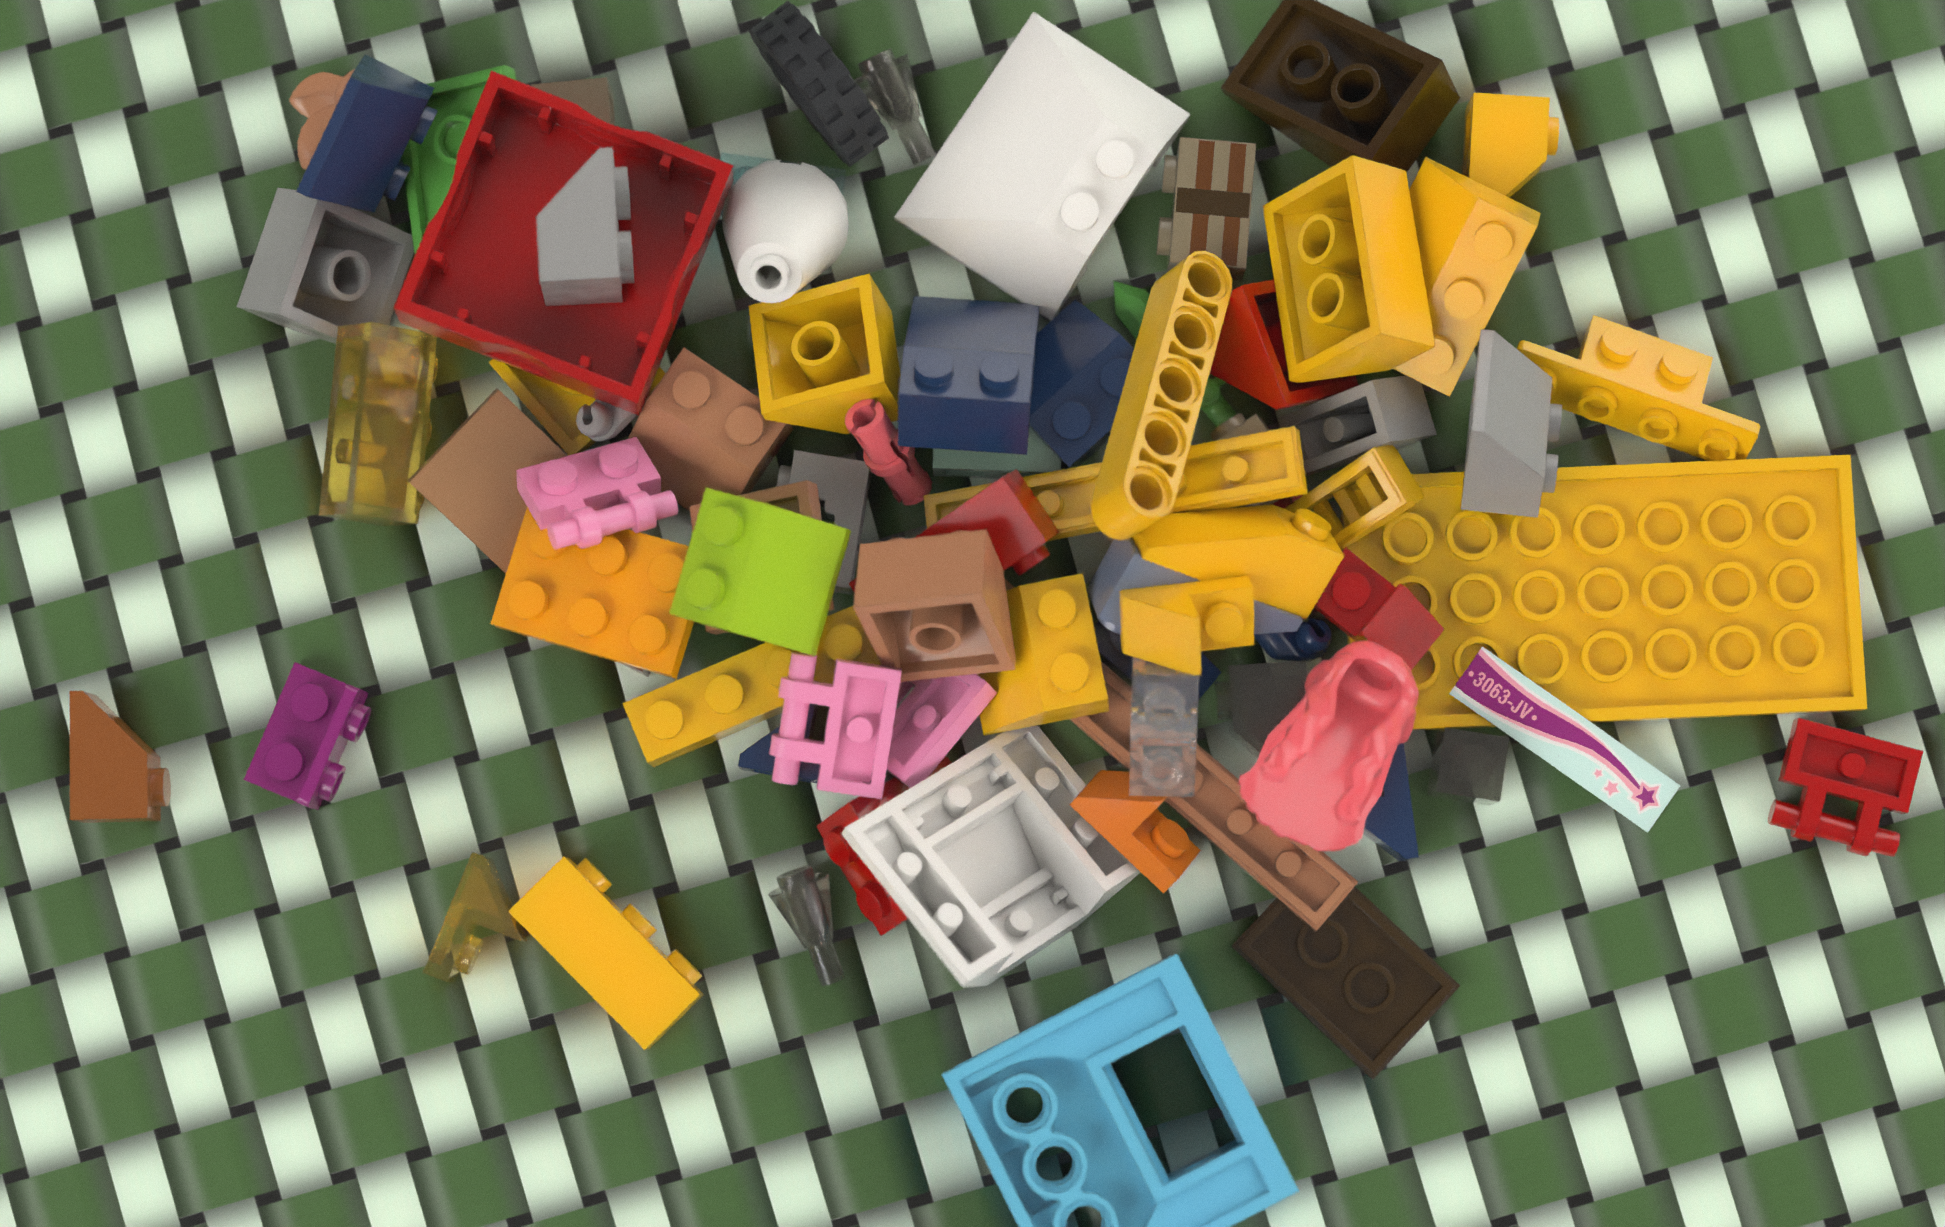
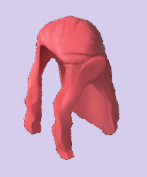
M1355 641L1338 650L1330 659L1322 660L1308 673L1304 686L1305 695L1291 712L1268 734L1258 760L1251 770L1239 777L1238 785L1241 786V798L1246 801L1248 810L1256 815L1260 824L1268 826L1277 837H1287L1296 843L1309 845L1315 851H1340L1356 844L1362 838L1366 818L1382 794L1394 753L1399 744L1407 742L1413 729L1419 691L1410 667L1399 655L1380 644L1370 641Z

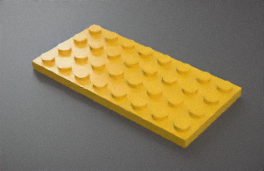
M1851 455L1557 468L1554 493L1542 492L1538 518L1461 510L1464 472L1412 474L1424 494V499L1347 547L1393 586L1397 587L1402 583L1444 628V631L1411 670L1419 691L1418 703L1415 708L1416 717L1412 731L1496 727L1449 694L1482 647L1592 723L1862 711L1867 709ZM1357 483L1350 486L1365 512L1371 511L1372 508ZM1341 510V523L1346 528L1350 523ZM1347 635L1348 644L1355 642Z

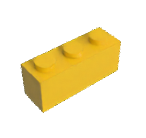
M563 856L508 912L644 1050L650 1049L704 995L695 985L702 975L678 950L675 949L666 956L649 939L657 929L631 903L622 911L604 893L612 886V883L587 858H584L576 865L570 858Z

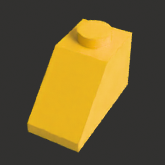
M1473 93L1466 106L1462 175L1509 198L1539 172L1547 160V155H1556L1559 140V118L1549 117L1550 98Z

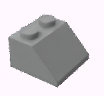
M277 188L237 307L285 328L369 355L379 356L394 312V305L401 291L414 253L412 235L352 207L308 198L296 192V190Z
M1481 329L1469 414L1461 510L1538 518L1542 492L1554 493L1558 455L1546 454L1547 442L1558 443L1562 405L1550 403L1552 377L1494 330Z

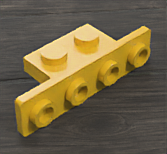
M1593 315L1586 329L1578 359L1526 340L1519 341L1516 347L1517 350L1552 377L1550 403L1561 404L1563 410L1578 414L1589 420L1606 424L1645 438L1650 442L1665 445L1706 461L1746 459L1758 438L1760 431L1758 423L1702 403L1713 360L1711 356Z

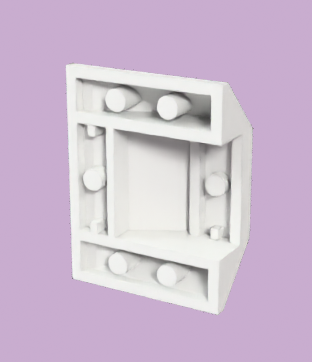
M1033 12L894 219L1017 301L1040 306L1039 315L1050 322L1056 317L1085 274L1088 260L1150 168L1152 166L1156 168L1189 119L1190 114Z
M1038 725L999 734L845 827L841 833L962 987L987 986L1076 928L1141 873L1069 805L1086 784Z

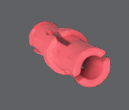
M866 399L854 404L845 416V425L863 448V459L869 470L876 476L883 477L891 489L894 498L899 503L902 500L904 505L909 506L923 501V495H929L932 489V480L915 458V447L898 446V429L892 424L880 402L876 404L873 399Z

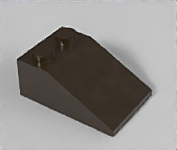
M1283 0L1221 86L1226 96L1330 167L1354 155L1405 170L1406 173L1460 99L1442 59L1316 0Z

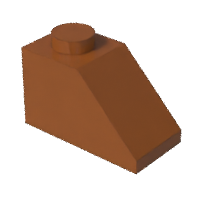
M70 691V820L83 823L161 821V807L168 806L170 802L171 781L168 768H161L160 756L97 695L85 691Z

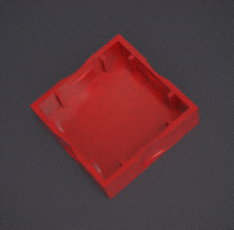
M491 71L457 152L456 166L450 189L443 204L427 225L394 305L395 313L400 323L640 416L732 187L733 165L647 131H636L612 125L593 116L576 103ZM599 148H613L615 167H627L631 220H618L619 232L631 231L634 283L622 284L623 302L546 306L540 284L536 216Z

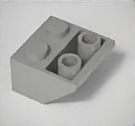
M599 148L536 216L540 284L546 306L623 302L622 284L634 283L631 231L619 232L618 220H631L627 167H615L613 148Z

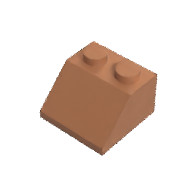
M683 348L647 399L628 439L637 437L661 477V492L671 490L677 503L690 511L689 506L701 504L705 488L736 496L750 493L793 431V427L791 424L765 420L761 414L760 399L686 348Z
M987 530L955 531L945 535L910 539L893 538L884 542L860 544L854 609L881 665L901 668L900 682L1015 670L1016 656L1004 572Z

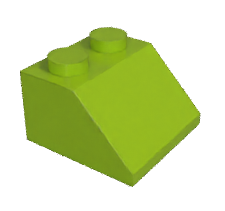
M705 488L669 614L816 656L851 530L766 503Z

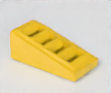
M1393 445L1373 447L1285 509L1296 513L1299 508L1310 511L1314 510L1316 514L1323 517L1331 525L1330 533L1342 551L1345 547L1347 548L1423 500L1424 494L1398 450ZM1357 483L1372 508L1368 513L1365 512L1350 487ZM1332 497L1336 499L1350 523L1346 528L1343 527L1328 501Z

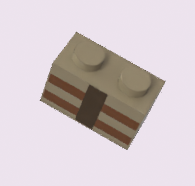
M1180 137L1177 155H1165L1162 193L1173 194L1171 218H1159L1156 255L1168 256L1167 272L1195 251H1207L1215 254L1225 263L1233 280H1242L1247 263L1256 143Z

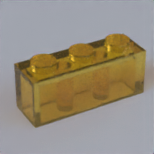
M375 322L338 326L319 516L379 526L414 525L419 523V513L425 497L407 480L424 464L426 447L431 438L432 425L429 418L431 391L438 371V361L435 355L436 336Z

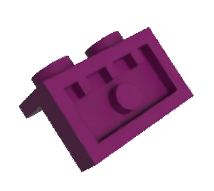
M294 662L244 780L311 809L319 810L323 799L331 802L338 792L345 774L346 767L338 763L347 742L350 740L356 743L360 739L369 720L371 707L364 705L369 693Z

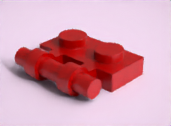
M1802 718L1794 719L1778 781L1799 786L1803 789L1798 805L1774 799L1768 815V824L1791 830V836L1811 842L1814 836L1845 844L1848 852L1865 857L1870 852L1894 857L1898 850L1900 833L1878 827L1882 809L1899 814L1909 812L1923 751ZM1826 794L1858 802L1855 818L1850 820L1822 812Z

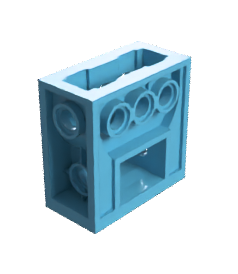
M1178 954L1170 955L942 1073L1019 1227H1066V1220L1070 1212L1081 1206H1092L1099 1210L1101 1214L1100 1227H1231L1299 1191ZM1179 1028L1235 1140L1167 1175L1110 1063ZM1020 1087L1035 1089L1040 1093L1043 1101L1042 1110L1038 1117L1026 1123L1011 1119L1005 1109L1009 1094ZM1052 1146L1068 1150L1072 1158L1068 1174L1062 1179L1055 1181L1041 1177L1035 1168L1036 1159L1044 1149Z

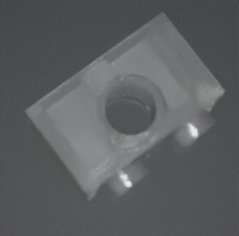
M1132 657L1129 795L1195 796L1199 675H1190Z

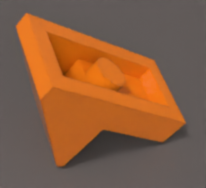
M1100 770L1069 805L1164 894L1180 878L1201 851L1189 840L1187 833L1179 824L1167 819L1157 809L1183 777L1176 774Z

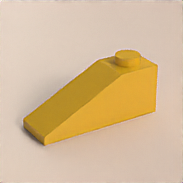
M1272 504L1169 513L1132 537L1135 546L1144 560L1201 581L1248 575L1254 587V600L1305 619L1308 618L1345 556L1330 533L1331 525L1323 517L1304 508H1299L1296 513Z

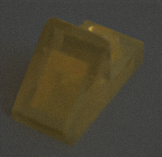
M472 852L423 973L445 982L455 983L460 972L469 975L477 961L483 944V939L475 936L479 925L516 940L527 941L521 924L508 912L513 905L492 858Z

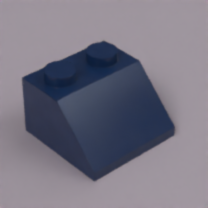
M365 54L351 74L296 192L308 198L374 213L383 196L395 201L411 166L400 162L402 155L410 140L422 145L438 112L427 106L434 88Z
M1076 299L1038 332L1030 427L1061 460V470L1082 465L1109 440L1134 348L1121 334Z

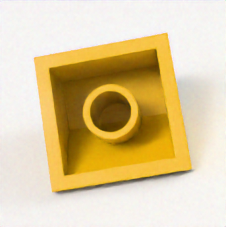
M870 273L801 291L782 302H760L748 306L761 414L765 420L848 434L850 432L845 425V416L848 410L861 400L873 399L876 404L877 402L882 404L891 422L898 421V393L901 374L892 311Z
M1083 573L1020 585L1007 590L1016 665L1015 670L977 674L997 692L979 714L983 735L986 736L1108 712V696Z

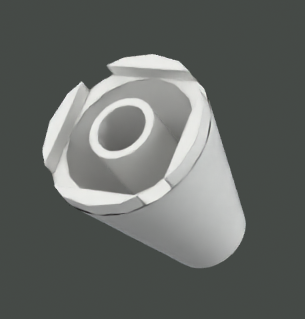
M781 160L765 161L745 171L730 189L723 208V232L740 285L749 296L758 301L778 303L787 300L827 270L837 260L845 246L848 235L847 202L835 181L816 166L803 162L801 165L780 163Z

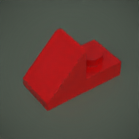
M1345 547L1342 551L1345 556L1314 608L1354 641H1370L1380 644L1402 657L1403 661L1412 670L1444 631V628L1402 583L1397 587L1393 586Z

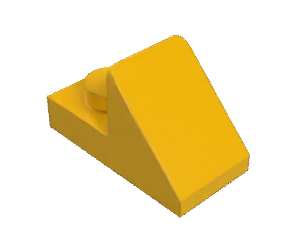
M1248 575L1119 590L1121 649L1126 655L1190 675H1201V651L1254 645V587Z

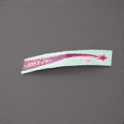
M1484 647L1479 650L1449 693L1647 833L1680 787L1678 783Z

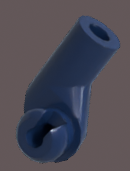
M1310 618L1308 622H1302L1295 632L1254 634V638L1272 659L1310 662L1324 655L1332 642V631L1323 620Z

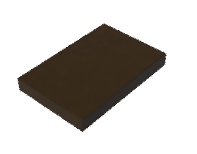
M1356 887L1350 891L1317 931H1314L1312 927L1303 922L1283 902L1276 898L1231 946L1372 1080L1460 987L1448 973Z

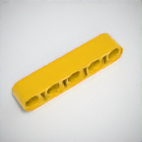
M1195 251L1155 281L1151 288L1091 500L1093 520L1100 531L1109 538L1119 541L1132 538L1170 512L1175 503L1232 291L1230 271L1225 263L1213 253Z

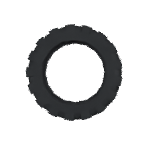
M786 1L749 29L753 42L759 48L758 51L772 68V72L777 80L787 90L792 101L798 109H801L808 122L816 132H819L829 148L848 167L854 165L889 139L888 132L881 123L879 115L867 101L868 98L863 90L850 76L849 70L836 57L831 46L823 36L817 33L813 24L805 15H802L794 4Z

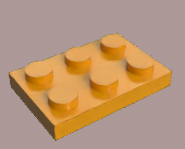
M527 507L490 624L500 629L677 679L694 622L671 615L669 612L689 546L641 532L635 533L633 530L626 529L602 536V542L594 546L581 549L577 544L555 550L550 543L547 528L540 530Z

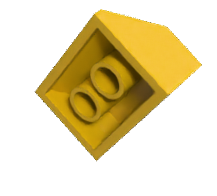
M1352 155L1263 205L1289 381L1302 383L1389 371L1435 347L1405 170Z
M1425 157L1409 191L1435 347L1393 369L1450 397L1480 339L1481 329H1485L1538 226L1541 213Z

